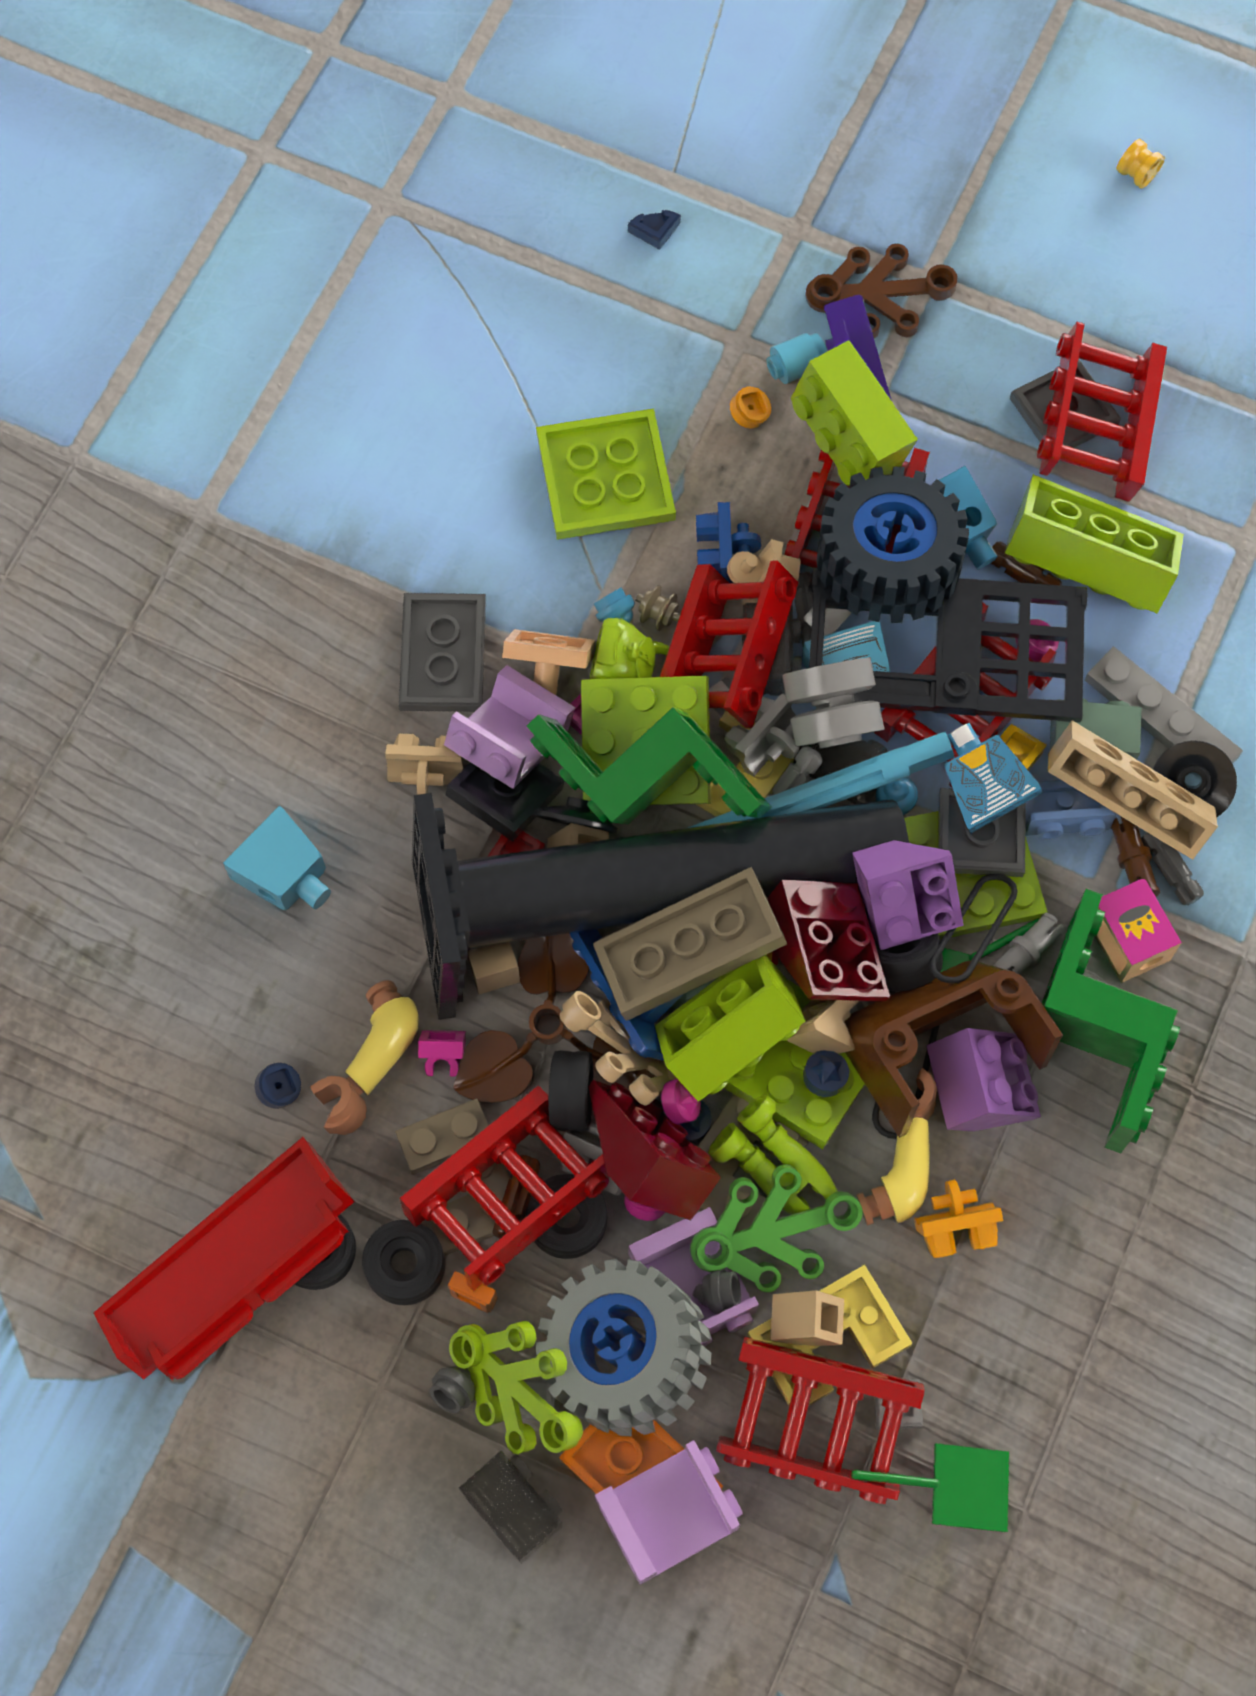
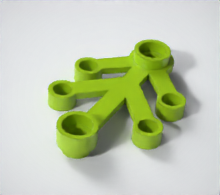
M521 1321L513 1323L506 1330L487 1334L482 1327L476 1324L462 1326L451 1337L449 1352L453 1362L460 1368H467L471 1374V1380L476 1387L475 1399L477 1404L475 1413L478 1421L484 1426H491L504 1420L506 1427L505 1442L508 1449L513 1454L531 1451L536 1445V1433L532 1426L523 1423L518 1404L520 1403L541 1423L539 1428L540 1438L546 1449L553 1453H559L574 1448L583 1434L580 1419L567 1411L557 1412L523 1381L539 1376L544 1379L562 1376L567 1369V1359L564 1353L558 1348H552L540 1352L536 1358L505 1364L492 1352L508 1347L518 1352L533 1347L536 1342V1331L530 1322ZM488 1375L495 1380L498 1396H492Z

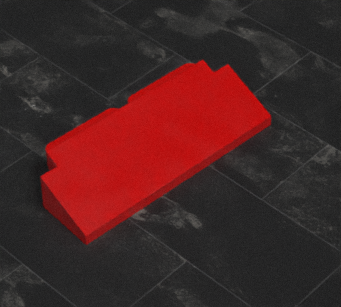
M301 1137L93 1312L116 1358L143 1380L157 1368L171 1380L184 1378L247 1325L257 1308L265 1302L275 1301L341 1245L344 1235L349 1231L338 1216L355 1201L304 1137Z

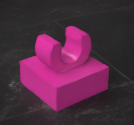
M422 1030L418 1041V1058H427L425 1062L427 1076H433L434 1063L440 1059L446 1060L449 1063L450 1077L457 1075L460 1065L459 1059H463L466 1048V1031Z

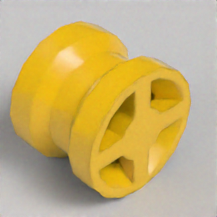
M1137 139L1124 152L1117 164L1116 170L1123 176L1130 175L1134 179V184L1142 189L1158 174L1163 166L1165 157L1159 152L1152 153L1148 150L1146 142L1142 139Z

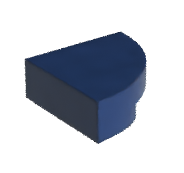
M662 210V213L647 215L642 213L628 223V232L660 250L681 223V215L669 210Z

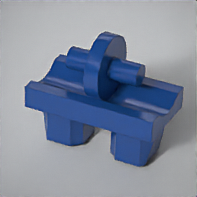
M718 502V512L696 515L697 542L719 541V549L697 550L698 565L711 564L729 583H733L727 574V565L732 558V554L742 551L752 554L758 552L762 547L761 537L756 533L749 532V524L739 523L737 525V533L731 534L730 502Z

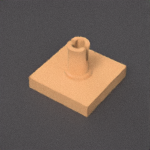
M514 629L504 640L502 658L535 662L534 682L556 695L560 665L586 669L594 656L595 640Z

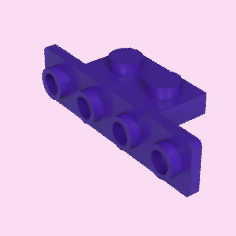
M855 295L826 304L824 310L832 335L831 339L825 340L827 350L829 351L850 340L891 399L862 296Z

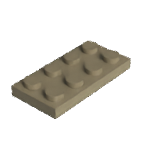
M752 867L598 940L593 945L620 1013L628 1021L785 946L787 942Z

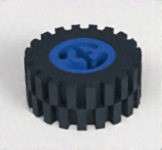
M893 466L892 475H884L882 467L872 468L870 477L866 480L861 472L851 476L849 488L844 483H841L835 489L834 499L829 497L825 505L824 515H822L817 549V568L822 569L820 579L824 587L833 585L831 597L838 604L847 598L849 600L848 611L858 615L861 608L869 610L868 620L877 622L880 621L881 614H890L891 623H902L904 613L910 612L914 621L924 617L926 605L932 612L942 607L943 598L949 599L955 591L956 582H959L969 539V528H966L968 518L965 510L958 511L960 500L952 493L944 497L946 485L938 479L932 485L925 483L927 474L916 470L913 478L903 476L905 467ZM894 524L901 525L900 532L894 541L892 554L885 552L886 545L889 544L892 537Z

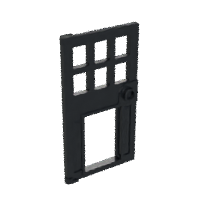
M813 567L811 574L812 592L814 595L809 668L822 666L826 608L848 610L849 604L847 598L838 604L831 597L833 585L824 587L820 579L822 569ZM959 578V582H956L955 591L949 599L943 598L942 607L932 612L926 605L924 615L937 616L934 675L873 671L876 685L869 690L854 694L855 702L877 701L880 704V708L1081 723L1083 718L1084 612L1087 607V587ZM982 600L1018 602V624L983 622ZM1030 603L1066 606V628L1030 625ZM981 636L1017 638V660L981 658ZM1029 639L1065 642V664L1030 662ZM980 672L1016 675V697L980 695ZM1028 676L1064 678V701L1028 698Z

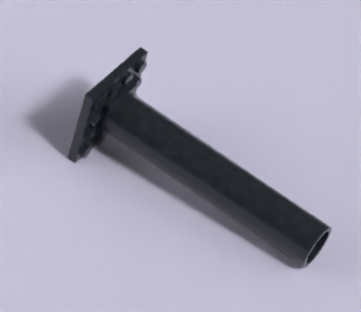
M432 793L414 795L411 861L438 1020L455 1018L457 1003L463 1002L462 988H465L464 974H466L465 961L468 959V948L634 924L750 867L755 872L766 898L781 880L858 884L853 852L893 840L909 843L902 811L895 800L888 799L458 861L456 849H445L443 834H446L442 807L434 808Z

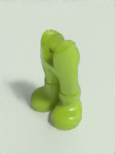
M763 1094L749 1103L738 1114L737 1120L748 1131L760 1138L761 1143L782 1164L791 1165L799 1172L801 1186L795 1193L789 1196L783 1210L790 1215L809 1210L811 1207L807 1201L798 1195L808 1183L825 1199L831 1194L838 1192L820 1162L804 1146L789 1136L780 1124L775 1125L772 1116L776 1112V1103L767 1094ZM729 1123L713 1141L708 1154L718 1163L727 1162L731 1158L740 1161L739 1167L746 1173H749L768 1196L774 1186L772 1174L777 1166L765 1156V1153L758 1146H754L734 1123ZM784 1173L780 1177V1185L784 1187L789 1186L794 1180L793 1173Z

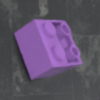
M893 840L852 853L859 890L870 929L880 950L964 926L953 859L949 850Z
M966 1028L926 1045L947 1130L979 1131L1041 1117L1037 1104L1038 1093L1031 1081L1026 1062L1027 1051L1015 1033Z

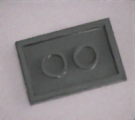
M404 593L399 685L400 711L475 712L483 704L486 594Z

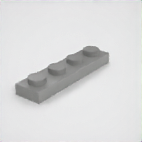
M1114 646L1086 675L1085 681L1109 701H1123L1130 706L1142 707L1141 727L1167 748L1180 742L1198 740L1211 743L1226 753L1232 763L1240 757L1243 751L1240 747Z

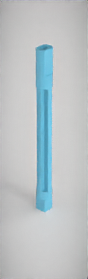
M946 732L939 733L767 797L765 800L772 808L762 817L822 809L952 759L955 756ZM733 811L688 828L754 819V817L737 816Z

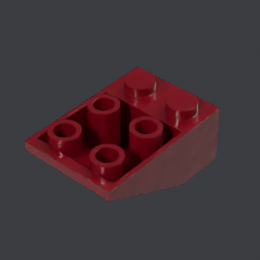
M781 880L767 897L787 942V945L774 950V952L808 999L887 1001L890 995L858 884Z
M592 1080L588 1088L606 1171L609 1177L630 1201L691 1221L721 1179L719 1174L709 1164L710 1156L685 1138L688 1132L680 1124L673 1123L665 1116L662 1103L656 1098L648 1105H642L625 1086L617 1082L609 1086Z

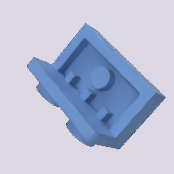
M1062 780L1038 782L1042 788V794L1026 802L1025 836L1038 835V838L1045 840L1058 838L1063 833L1080 832L1082 836H1097L1109 830L1116 817L1115 812Z

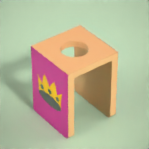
M1140 879L1102 896L1098 909L1105 911V915L1095 937L1121 983L1172 959L1182 942L1145 879Z

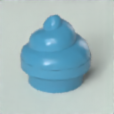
M621 587L594 603L598 611L595 616L599 622H603L607 618H622L630 623L633 618L632 609L634 608L635 601L631 594L626 596Z
M905 777L878 787L875 797L876 801L895 800L902 814L905 815L915 807L918 799V790L915 783L910 778Z

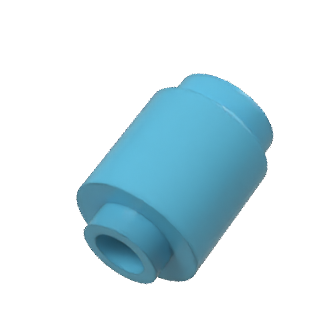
M804 333L771 347L770 357L766 359L767 367L775 380L780 379L783 384H788L800 379L809 361L827 352L822 338L817 333L812 335Z

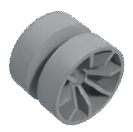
M871 657L802 669L782 675L787 703H811L812 706L816 707V710L796 715L790 719L795 747L819 743L820 748L862 741L861 734L884 730L879 702H855L854 694L869 690L876 685Z

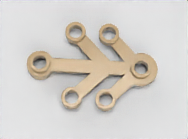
M576 991L562 1005L563 1010L560 1012L562 1022L573 1032H579L580 1030L591 1031L623 1053L606 1052L595 1063L598 1073L606 1081L614 1083L625 1072L643 1069L657 1076L650 1078L647 1075L641 1074L629 1085L632 1096L642 1105H648L662 1093L663 1086L667 1081L677 1078L665 1066L664 1061L651 1057L644 1058L632 1049L629 1044L630 1036L623 1024L610 1012L609 1006L611 1004L608 999L604 998L596 1004L584 992Z

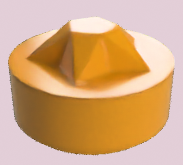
M747 386L732 397L730 412L733 419L740 426L754 429L769 418L771 403L768 396L762 390L753 386Z

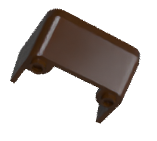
M971 961L962 962L940 973L948 977H957L966 971ZM978 962L972 974L960 983L949 984L935 978L920 988L899 991L891 995L887 1001H878L852 1013L844 1021L855 1047L854 1050L845 1053L899 1138L907 1134L920 1103L898 1069L913 1060L918 1048L916 1036L988 1002L993 1009L1002 1013L1018 1039L1024 1044L1039 1070L1047 1067L1063 1034L1021 975L1013 971Z

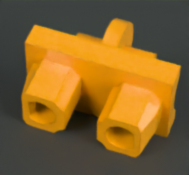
M955 1179L945 1182V1195L931 1197L933 1210L949 1208V1211L914 1218L916 1231L924 1236L929 1253L934 1258L956 1254L953 1231L968 1228L971 1248L974 1250L997 1246L998 1228L996 1222L1003 1221L1001 1207H995L992 1202L964 1208V1204L978 1202L977 1192L975 1189L960 1191Z

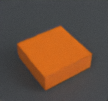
M454 1271L448 1283L452 1297L483 1312L491 1313L498 1300L496 1290L484 1284L473 1292L467 1285L465 1275Z

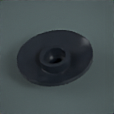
M1190 740L1175 744L1163 752L1153 767V770L1214 806L1216 817L1220 816L1234 799L1237 789V776L1234 765L1225 752L1211 743ZM1195 772L1201 776V781L1198 785L1189 786L1186 784L1185 777L1189 773Z
M568 797L566 805L543 807L534 810L533 816L566 825L573 823L617 834L618 829L608 820L602 822L587 806L588 800Z

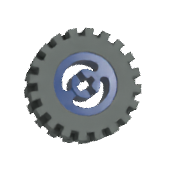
M617 1259L604 1260L605 1272H602L595 1265L591 1264L581 1269L585 1280L579 1283L570 1276L562 1284L568 1291L562 1301L555 1295H552L547 1303V1306L555 1311L552 1319L549 1320L543 1317L540 1319L538 1330L547 1336V1341L536 1342V1355L545 1350L558 1348L567 1359V1369L562 1376L544 1380L552 1385L548 1390L556 1400L564 1404L563 1407L602 1431L608 1433L609 1430H612L619 1436H632V1427L643 1435L656 1432L653 1420L657 1419L666 1426L676 1421L677 1418L672 1409L680 1405L685 1410H688L695 1402L694 1399L687 1395L691 1386L694 1385L703 1389L707 1377L698 1371L699 1364L711 1365L712 1353L701 1345V1342L711 1341L709 1328L699 1321L704 1318V1315L700 1308L690 1300L691 1297L652 1266L648 1269L640 1261L628 1259L626 1267ZM635 1316L642 1319L646 1330V1343L640 1340L643 1336L623 1321L625 1317ZM595 1346L600 1349L597 1354L616 1367V1372L608 1374L599 1371L595 1361Z

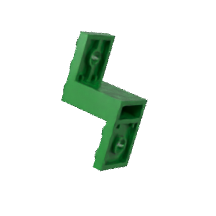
M672 707L604 771L601 770L558 720L538 714L526 725L534 735L530 739L533 746L545 758L548 759L551 756L554 760L558 761L562 766L558 771L560 776L572 789L576 791L579 788L591 798L587 806L602 822L608 820L612 824H630L691 766L707 783L710 784L712 782L716 786L719 784L726 791L721 798L737 816L761 818L772 808L690 715L677 708Z
M1085 889L1071 917L1042 1000V1005L1063 1034L1060 1040L1061 1043L1131 1068L1104 1148L1121 1154L1129 1142L1137 1143L1141 1132L1145 1133L1150 1122L1153 1107L1146 1104L1150 1103L1154 1092L1159 1091L1165 1077L1167 1067L1160 1064H1163L1168 1051L1171 1052L1176 1043L1180 1027L1173 1025L1178 1010L1083 975L1092 950H1089L1094 936L1098 934L1105 915V911L1098 909L1103 894Z

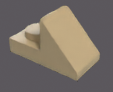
M812 999L801 1009L806 1022L800 1025L796 1034L786 1041L813 1054L822 1050L833 1051L838 1054L854 1050L853 1040L844 1021L850 1017L849 1011L859 1001Z

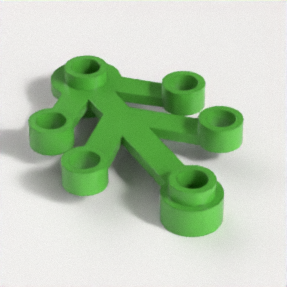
M783 1164L773 1171L772 1183L774 1186L750 1228L734 1232L745 1208L752 1206L758 1199L756 1185L750 1179L740 1177L731 1183L729 1187L731 1199L716 1225L701 1229L693 1237L690 1245V1254L694 1263L704 1271H717L727 1267L753 1281L760 1291L766 1293L773 1292L781 1284V1274L778 1269L769 1262L757 1264L740 1254L739 1251L756 1246L795 1267L802 1277L815 1279L824 1270V1261L821 1256L812 1249L801 1250L781 1238L827 1224H831L840 1231L851 1230L862 1219V1206L850 1193L839 1191L831 1194L822 1206L777 1219L789 1196L795 1193L801 1186L799 1172L793 1166ZM786 1172L793 1173V1182L789 1186H781L779 1183L780 1177ZM744 1185L750 1186L751 1193L748 1198L741 1200L736 1197L739 1187ZM839 1202H846L848 1205L847 1211L841 1216L834 1215L835 1205ZM709 1242H719L720 1247L717 1253L713 1255L705 1253V1246ZM810 1257L816 1258V1266L812 1270L805 1271L802 1269L805 1259ZM764 1271H773L774 1277L770 1283L762 1284L759 1282V1277Z

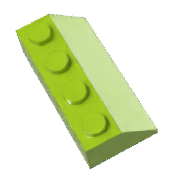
M1033 474L1009 533L1005 554L1013 556L1020 563L1033 564L1051 571L1053 575L1060 579H1071L1086 585L1098 594H1109L1124 600L1136 609H1146L1158 614L1179 573L1184 534Z

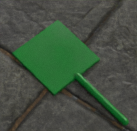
M935 1443L933 1478L853 1470L851 1473L852 1478L856 1480L933 1488L932 1525L1008 1532V1451Z

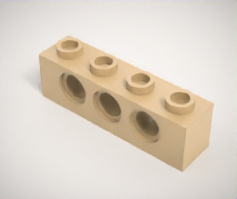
M1074 721L1069 723L1048 753V772L1192 860L1218 827L1214 806Z

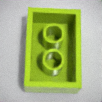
M850 340L810 360L790 398L795 413L801 420L807 422L815 434L817 445L824 453L829 454L837 466L839 477L848 486L850 485L851 476L861 472L865 480L869 479L872 468L882 467L884 475H892L893 466H902L918 440Z
M764 955L718 977L655 1025L665 1066L699 1102L707 1095L721 1091L729 1079L744 1067L749 1068L758 1063L763 1057L764 1052L776 1043L786 1041L794 1036L799 1030L800 1025L806 1021L791 983L767 955Z

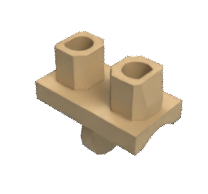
M771 539L758 556L744 551L736 553L728 562L727 574L733 583L764 582L770 561L778 560L798 581L801 560L782 555L783 542ZM743 599L742 605L754 608L757 605L758 599Z
M399 733L394 745L387 744L386 746L388 782H401L405 785H417V795L428 793L429 786L448 785L464 769L463 757L444 746L446 736L441 735L437 738L434 747L420 746L419 738L414 734Z

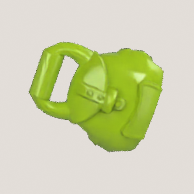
M607 618L603 621L599 631L589 679L652 677L655 667V655L662 654L667 657L670 646L662 642L652 641L651 637H646L632 623L622 618Z

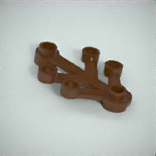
M896 243L886 249L882 260L860 283L846 284L853 274H862L869 268V251L863 247H854L849 250L847 259L832 275L821 274L809 282L806 287L805 298L812 309L825 313L824 306L826 304L861 295L865 303L895 323L894 328L898 335L911 337L918 330V315L912 310L903 309L888 297L929 294L932 299L943 301L954 294L958 277L953 268L940 264L930 268L926 278L885 281L893 271L904 269L908 262V249L904 245ZM895 254L900 255L902 259L895 260L891 256ZM861 258L864 262L856 263L852 259ZM941 284L944 285L945 288H940L935 285ZM828 294L830 297H821L819 295ZM867 313L869 323L874 326L871 330L875 339L879 334L880 319L875 314ZM910 321L913 325L908 327L902 325L901 322Z

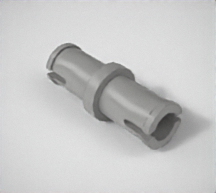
M1045 912L1041 919L1023 936L1017 935L1010 942L1011 948L992 966L1013 971L1019 975L1028 966H1036L1041 961V954L1065 932L1063 925L1058 924L1054 927L1053 925L1058 919L1052 914Z

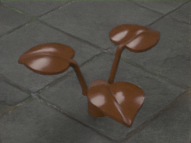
M569 933L527 939L520 952L517 964L520 983L525 991L533 995L548 992L547 1000L532 1011L529 1017V1026L532 1032L526 1036V1041L520 1049H518L517 1043L511 1035L496 1030L482 1032L469 1042L464 1050L463 1059L460 1060L458 1073L453 1084V1089L458 1094L471 1100L477 1098L479 1102L483 1103L510 1101L521 1095L533 1079V1069L523 1056L529 1052L537 1040L546 1045H553L565 1039L578 1050L590 1052L593 1059L594 1080L609 1086L612 1085L611 1082L606 1081L598 1073L595 1063L606 1052L623 1053L598 1036L594 1040L593 1049L585 1045L572 1032L567 1030V1027L560 1018L561 1010L554 1005L556 991L571 993L577 990L587 978L589 971L586 961L573 949V939ZM646 1069L625 1072L615 1082L629 1089V1085L641 1074L647 1075L650 1078L656 1076Z

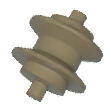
M657 585L653 591L648 590L644 596L638 594L635 601L640 603V622L644 623L649 618L656 620V630L658 631L662 630L665 625L669 626L673 620L678 622L680 614L677 613L679 604L676 603L678 595L673 593L669 598L661 596L660 585Z

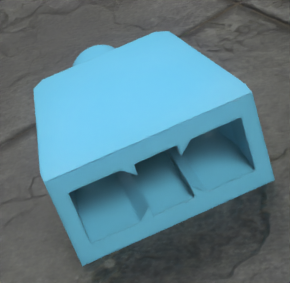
M280 805L223 862L231 880L282 910L289 909L299 898L303 899L313 909H318L331 894V889L318 879L326 869L322 855Z

